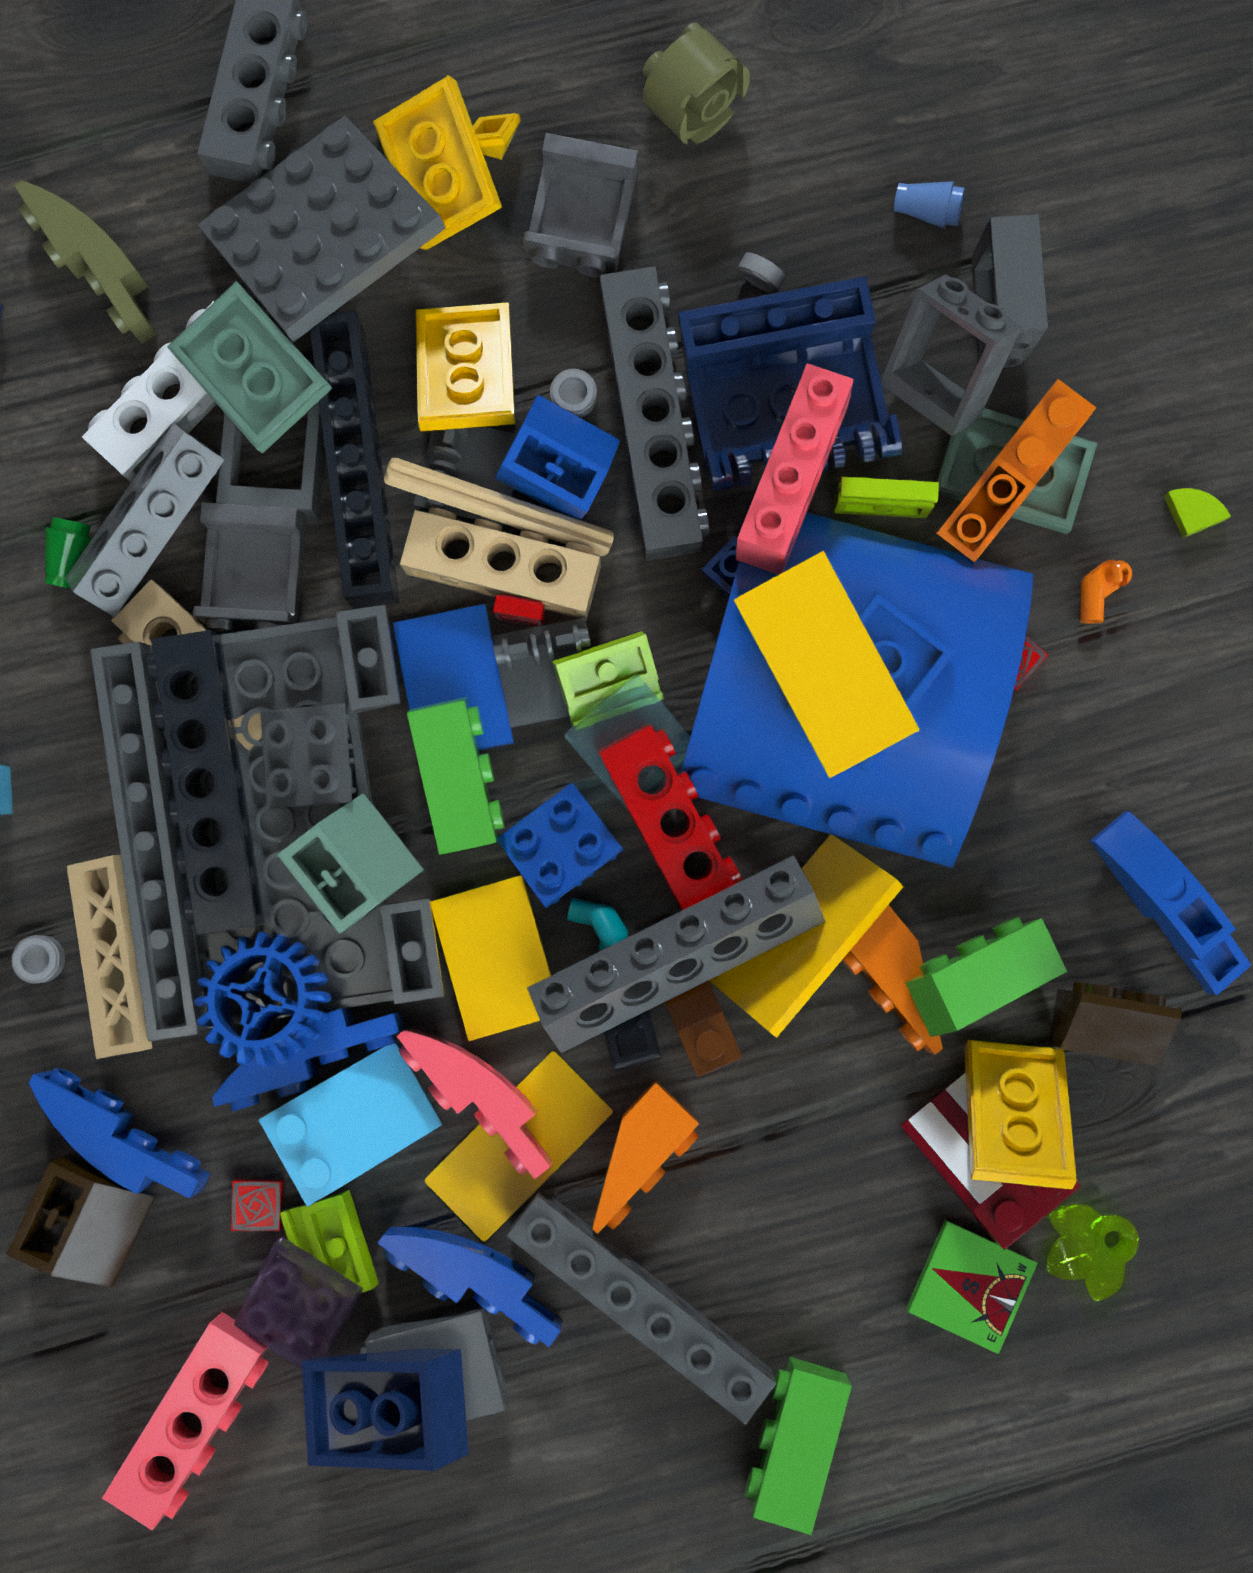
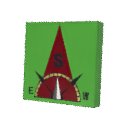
M944 1219L906 1310L917 1317L999 1354L1038 1263L1012 1249L1007 1248L1003 1250L994 1241Z

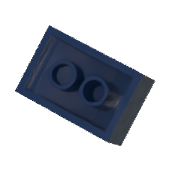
M411 1349L311 1358L302 1361L308 1466L435 1471L469 1454L461 1349Z

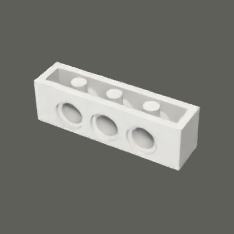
M200 309L195 312L187 322L186 328L206 309ZM171 342L158 350L154 357V363L141 376H136L126 383L121 391V397L108 410H103L93 417L89 423L88 431L82 436L85 441L130 482L134 480L173 423L189 433L216 405V402L167 348ZM174 384H180V390L175 397L168 400L162 399L166 388ZM147 418L146 427L141 432L130 434L131 426L137 419Z

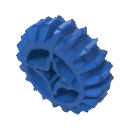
M259 932L255 943L247 936L238 937V952L228 945L221 947V954L225 961L220 963L211 959L207 962V967L215 972L212 979L200 978L197 980L199 986L208 989L207 996L196 998L194 1000L195 1005L208 1008V1012L201 1015L196 1021L199 1026H214L208 1032L205 1039L210 1044L222 1042L219 1054L230 1058L236 1053L237 1064L248 1066L254 1058L257 1067L267 1068L271 1062V1057L278 1064H285L289 1058L288 1047L295 1054L302 1055L306 1049L300 1038L305 1036L309 1039L317 1040L320 1036L319 1032L311 1027L313 1020L326 1022L328 1019V1014L317 1010L318 1003L331 1001L329 993L317 991V987L324 985L328 981V976L322 972L311 974L318 967L320 960L314 955L303 958L306 946L296 942L289 947V937L278 934L272 942L269 934ZM265 961L264 967H258L251 981L245 984H235L238 977L247 968ZM284 965L288 967L295 978L298 988V1002L289 999L284 992L283 985L286 977L282 975ZM260 992L271 996L272 1000L281 1002L282 1005L278 1007L269 1004L267 1007L256 1003V1000L245 997V994L250 993L258 996ZM230 998L236 1000L241 1006L242 1019L240 1024L244 1026L242 1033L239 1032L232 1021L229 1010ZM281 1015L293 1016L287 1026L279 1033L270 1038L260 1040L263 1031H268L275 1018Z

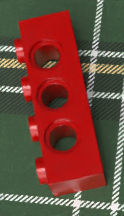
M646 724L597 750L602 763L681 911L743 881L732 858L729 856L722 860L714 845L715 842L721 840V837L708 814L700 817L695 809L692 800L699 796L685 771L679 775L676 773L669 759L676 752L663 729L655 732L652 725ZM650 765L658 766L663 773L661 786L652 792L642 791L638 785L640 771ZM670 809H681L685 815L684 827L675 834L663 832L661 828L663 814ZM696 851L704 852L708 860L706 869L696 876L685 874L683 869L685 858Z

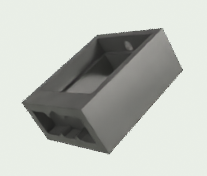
M1039 214L990 217L972 254L974 294L987 303L1001 307L1009 318L1022 326L1003 368L1014 367L1027 360L1048 328ZM978 339L979 360L986 346V343Z
M945 274L918 288L882 376L881 385L948 434L954 436L979 420L1022 326L1009 318L1001 307L987 303L971 292L963 281ZM941 313L986 343L966 391L922 360Z
M319 401L302 416L307 418L301 490L237 486L242 432L224 413L220 457L225 461L219 468L216 503L297 508L306 520L320 521L326 454Z

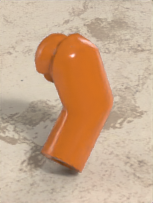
M1107 560L1084 576L1080 590L1079 622L1086 624L1104 622L1105 598L1120 588V586L1127 585L1132 578V569L1127 562L1123 560Z

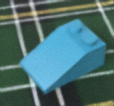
M396 1040L395 1044L379 1049L259 1119L260 1124L307 1207L443 1125L441 1118L413 1069L398 1051L400 1046Z

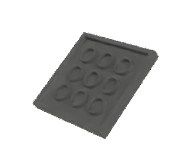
M345 115L326 127L323 132L297 151L291 153L285 160L259 179L253 181L246 189L223 206L215 209L212 214L197 224L209 242L292 342L296 341L446 229L440 215Z

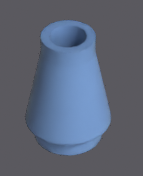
M955 181L917 184L899 183L895 196L894 212L907 214L942 229H946L947 225L958 226L964 202L965 188L955 186Z

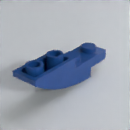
M1123 812L1090 840L1144 917H1150L1155 920L1206 993L1217 996L1251 966V963L1230 935L1236 930L1218 904L1174 853L1131 812Z
M350 1007L326 1013L328 1014L326 1022L313 1020L311 1027L320 1034L317 1040H312L305 1036L300 1038L306 1049L302 1055L295 1054L288 1047L289 1058L285 1064H278L271 1057V1062L267 1068L257 1067L254 1058L248 1066L240 1065L213 1095L214 1107L230 1103L231 1110L237 1111L261 1103L259 1094L277 1089L280 1098L307 1090L305 1080L319 1075L314 1057L318 1056L320 1064L323 1065L349 1057L347 1047L365 1042L367 1051L395 1044L394 1034L406 1030L401 1011L359 1024H354Z
M54 1068L53 1071L49 1070L32 1075L29 1085L53 1126L72 1148L111 1180L135 1194L150 1188L153 1181L187 1198H191L203 1190L211 1173L199 1168L201 1162L197 1158L178 1150L171 1154L157 1147L158 1140L144 1131L138 1129H131L130 1132L126 1131L134 1113L122 1107L123 1099L101 1089H97L96 1093L79 1085L81 1078L61 1068Z
M390 1227L378 1242L380 1246L386 1249L383 1255L391 1264L403 1271L411 1268L424 1278L422 1285L425 1289L442 1301H446L449 1297L458 1303L466 1290L471 1288L476 1292L473 1298L480 1306L495 1315L499 1310L515 1322L513 1325L514 1330L532 1344L536 1345L540 1340L550 1347L561 1332L563 1320L527 1293L533 1285L535 1274L513 1259L488 1246L454 1234L417 1227Z

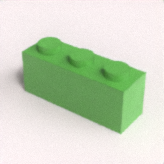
M468 697L410 709L407 712L439 855L497 843V830L505 828L500 801L490 800L487 783L494 781V774L489 753L480 755L476 736L483 735L484 729L478 706L470 707Z
M1015 917L993 927L992 929L996 936L987 941L983 935H980L956 946L960 955L949 960L947 954H943L919 965L922 974L905 983L930 1037L958 1031L1067 972L1042 918L1023 924L1020 917Z
M789 1357L786 1371L778 1369L775 1377L776 1385L772 1389L771 1398L777 1400L773 1419L765 1418L758 1440V1448L764 1450L759 1468L752 1466L749 1471L744 1496L750 1499L753 1518L812 1535L852 1385L846 1373Z

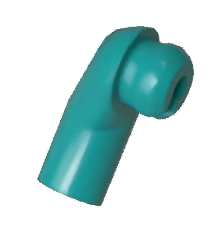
M572 897L567 920L592 926L600 939L598 947L600 951L628 938V930L613 907Z

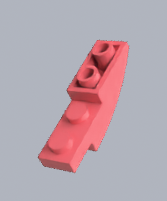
M415 1029L404 1030L396 1036L403 1044L398 1051L405 1062L415 1072L422 1068L434 1083L429 1087V1091L440 1106L446 1111L452 1107L458 1114L474 1102L479 1108L474 1113L476 1119L490 1136H494L498 1132L510 1147L505 1151L506 1157L521 1175L529 1171L532 1177L536 1179L551 1167L553 1160L524 1125L538 1110L503 1074L480 1057L438 1036Z

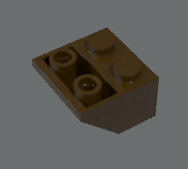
M1074 982L1072 991L1057 989L1048 1046L1158 1066L1181 1020L1182 1009L1165 1007L1167 998L1165 996L1122 990L1121 998H1116L1117 988Z
M70 1154L53 1160L49 1163L6 1255L50 1276L112 1287L117 1281L155 1200L156 1194L147 1190L135 1194L111 1180L91 1164Z

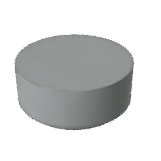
M745 253L737 267L738 274L742 279L767 293H776L786 277L778 266L754 253Z
M564 370L551 383V402L579 418L585 417L595 407L597 401L596 384L593 378L583 370Z
M33 935L24 938L17 944L12 954V966L15 973L20 979L28 983L36 984L52 981L61 973L65 964V953L61 944L54 938L45 935Z

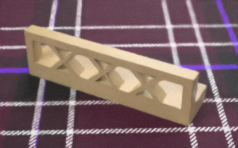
M111 855L68 865L67 872L96 1059L153 1049L152 1042H148L121 855Z

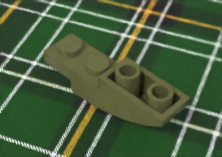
M23 180L14 184L24 200L22 204L17 206L34 231L42 228L48 238L47 241L42 243V246L59 269L66 265L77 279L84 276L98 297L106 293L113 304L106 311L122 334L130 330L141 344L157 335L133 298L147 289L148 286L122 250L106 232L86 214L57 195Z

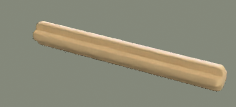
M392 458L388 463L384 476V482L387 485L524 531L539 533L548 539L563 544L574 542L586 545L594 550L593 554L605 556L611 549L614 533L611 530L399 458Z

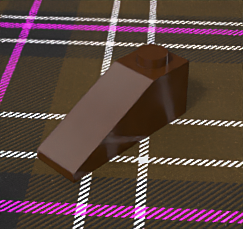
M709 981L665 1001L697 1078L743 1058Z

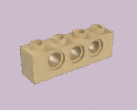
M431 507L428 513L418 510L414 511L400 566L406 575L493 597L504 594L542 601L545 610L587 620L601 569L600 556L593 555L594 550L592 548L574 542H567L565 547L547 543V537L531 531H521L520 536L501 532V525L483 519H475L473 525L456 520V514L440 508ZM463 540L470 544L468 553L460 559H450L445 556L447 546L453 541ZM499 552H510L516 557L514 565L508 570L497 571L490 566L492 558ZM546 563H554L562 569V573L554 582L545 583L536 577L538 568Z
M152 579L111 620L123 631L118 637L123 644L142 642L152 645L151 639L160 638L164 632L170 629H176L178 635L207 631L195 617ZM261 713L252 716L248 722V732L257 741L262 738ZM244 715L234 719L235 727H241ZM242 733L236 734L237 740L248 751L254 746L244 738Z

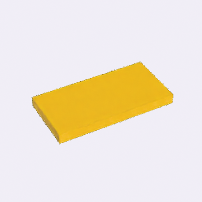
M824 550L733 600L829 778L920 730Z
M833 834L829 835L802 867L803 873L815 892L825 922L709 980L776 1038L903 888L896 878Z

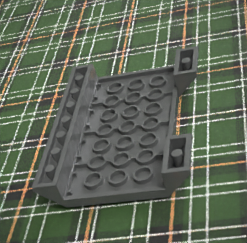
M385 605L336 612L335 618L221 635L233 717L237 719L244 715L241 727H235L236 734L242 733L244 738L254 745L248 751L237 740L265 923L252 927L196 935L195 925H189L185 916L184 898L190 895L188 878L187 876H181L177 864V848L183 846L180 827L175 828L173 826L169 812V801L171 798H175L173 780L166 778L162 766V751L168 749L165 730H159L154 713L155 701H160L158 682L151 680L147 667V653L153 652L152 645L133 642L90 649L148 1042L195 1035L206 1029L213 1028L214 1026H199L196 1021L201 1015L208 1012V1008L195 1005L194 1000L196 998L207 996L208 989L199 986L197 980L200 978L212 979L215 972L207 967V962L211 959L220 963L225 961L221 954V947L228 945L238 952V937L247 936L255 943L259 932L269 934L272 942L278 934L289 937V947L296 942L306 946L303 958L314 955L320 960L318 967L311 974L318 972L327 974L328 981L324 985L317 987V991L329 993L331 1001L318 1003L317 1010L319 1011L394 1001V1004L444 997L430 898L389 903L385 900L350 929L339 934L277 856V854L309 829L347 803L267 809L262 738L259 741L253 739L248 732L249 720L260 712L345 703L346 714L351 715V720H348V744H353V749L348 751L349 758H354V764L349 765L350 769H352L353 788H356V793H352V800L365 793L372 802L359 713L400 703ZM194 673L185 675L179 683V693L185 700L194 697L199 690V679ZM200 721L191 724L186 732L187 742L193 749L202 746L207 738L206 727ZM202 770L195 776L193 786L199 796L204 798L214 789V778L209 771ZM210 818L201 827V837L206 844L210 846L216 845L221 839L222 828L215 819ZM215 867L209 874L208 884L215 893L224 894L229 887V876L222 868ZM265 961L247 968L238 977L235 984H245L251 981L258 967H264ZM284 965L282 975L286 976L283 985L284 992L289 999L298 1002V988L295 978L288 967ZM260 992L258 996L250 993L245 994V997L256 1000V1003L267 1007L269 1004L278 1007L282 1005L281 1002L272 1000L271 996ZM230 998L229 1010L234 1025L240 1024L242 1019L241 1006L236 1000ZM281 1015L277 1018L289 1017L290 1015Z

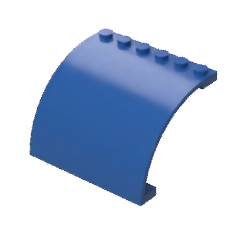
M806 513L784 572L824 550L857 614L877 590L957 650L910 711L920 730L880 751L865 771L854 765L829 778L799 722L784 711L789 703L733 601L735 598L778 575L739 561L681 773L684 771L687 773L698 793V798L953 868L984 791L1010 707L1027 632L1033 574L977 559L974 563L962 554Z

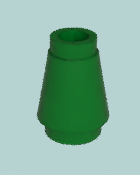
M52 516L50 528L45 527L46 575L44 583L70 588L65 577L92 540V537H89L91 525Z

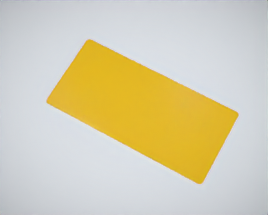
M552 1051L517 1086L538 1110L524 1125L553 1160L550 1168L536 1179L532 1177L529 1171L521 1175L506 1157L505 1151L510 1147L498 1132L494 1136H490L479 1124L425 1178V1183L483 1242L487 1241L613 1113V1110L555 1051Z

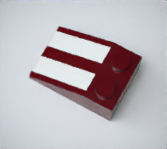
M965 1071L900 1124V1127L984 1231L1003 1250L1007 1249L1081 1187L1077 1181L1073 1189L971 1179Z

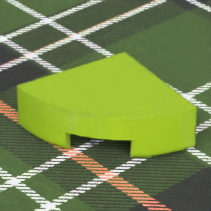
M1181 488L1169 491L1164 495L1182 538L1226 521L1231 517L1226 507L1217 498L1198 489Z

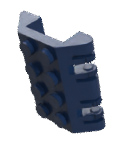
M866 276L678 312L686 379L703 463L713 492L733 488L732 473H735L740 486L750 485L752 477L750 464L762 462L765 470L807 363L854 379L849 405L829 454V460L834 468L845 466V446L853 444L863 462L875 460L874 448L880 459L902 455V441L896 414H891L888 418L871 333L876 319ZM828 460L825 464L824 470L828 469Z

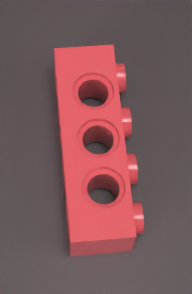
M808 363L806 364L737 538L736 560L777 575L784 572L848 408L854 379Z
M223 1312L214 1318L207 1326L102 1499L152 1531L164 1516L173 1520L190 1493L183 1488L185 1482L192 1472L200 1476L217 1449L209 1444L219 1428L227 1432L243 1405L237 1402L236 1399L245 1385L253 1389L267 1368L269 1361L262 1357L271 1343ZM216 1368L222 1370L228 1378V1388L222 1389L214 1386L209 1379V1369ZM183 1412H191L197 1415L201 1421L202 1430L192 1431L188 1429L183 1422ZM156 1456H164L170 1459L174 1465L175 1474L163 1473L157 1466Z

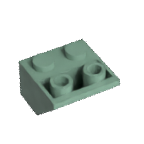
M365 793L317 823L277 854L339 934L350 929L424 871L421 864Z

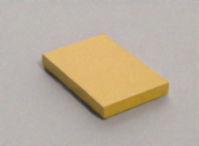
M449 75L373 121L386 159L440 215L446 229L421 246V249H430L502 208L455 79Z
M509 303L417 309V402L420 431L515 424Z
M516 876L431 901L432 913L468 1041L540 1021L527 987L550 977L551 972L523 876Z
M967 1040L964 1052L971 1179L1073 1189L1077 1179L1064 1050Z

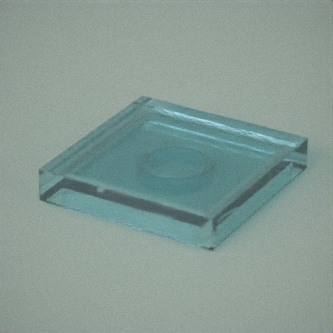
M636 673L563 735L625 808L626 806L601 761L597 750L649 724L652 725L655 732L663 729L676 752L674 756L669 758L675 768L685 759L690 741V736ZM650 765L640 771L638 785L642 791L647 792L663 778L661 769L658 766Z

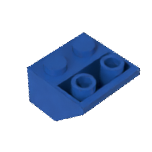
M537 395L494 478L555 512L581 520L588 512L609 471L620 440L542 396Z

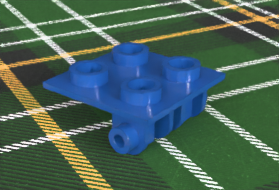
M570 783L497 839L545 908L553 903L557 904L559 898L575 886H581L583 880L587 877H593L595 871L611 859L613 861L616 860V856L624 850L573 783Z

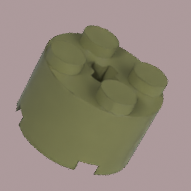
M696 22L691 23L664 52H655L645 63L643 74L647 77L643 90V102L683 143L688 144L687 139H691L695 144H698L716 134L735 113L729 106L736 94L742 99L744 98L750 82V72L708 30L702 28Z

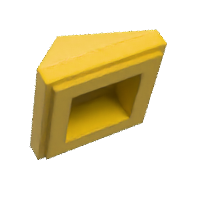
M519 114L486 116L477 119L473 128L483 155L502 160L521 122Z

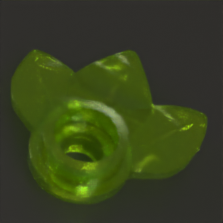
M1085 1204L1066 1205L1056 1209L1049 1215V1219L1062 1237L1053 1244L1048 1253L1045 1265L1047 1273L1064 1280L1085 1279L1088 1293L1095 1302L1115 1294L1124 1283L1125 1263L1130 1261L1138 1250L1139 1237L1133 1224L1118 1215L1101 1216L1096 1210ZM1110 1231H1117L1119 1233V1242L1114 1247H1107L1105 1245V1236Z

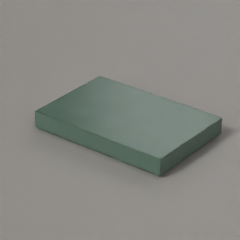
M237 281L167 346L179 362L262 454L332 389L330 384Z
M984 408L978 421L954 436H950L936 481L939 482L938 495L962 502L1025 420ZM1074 436L1011 518L1067 535L1072 530L1097 442Z

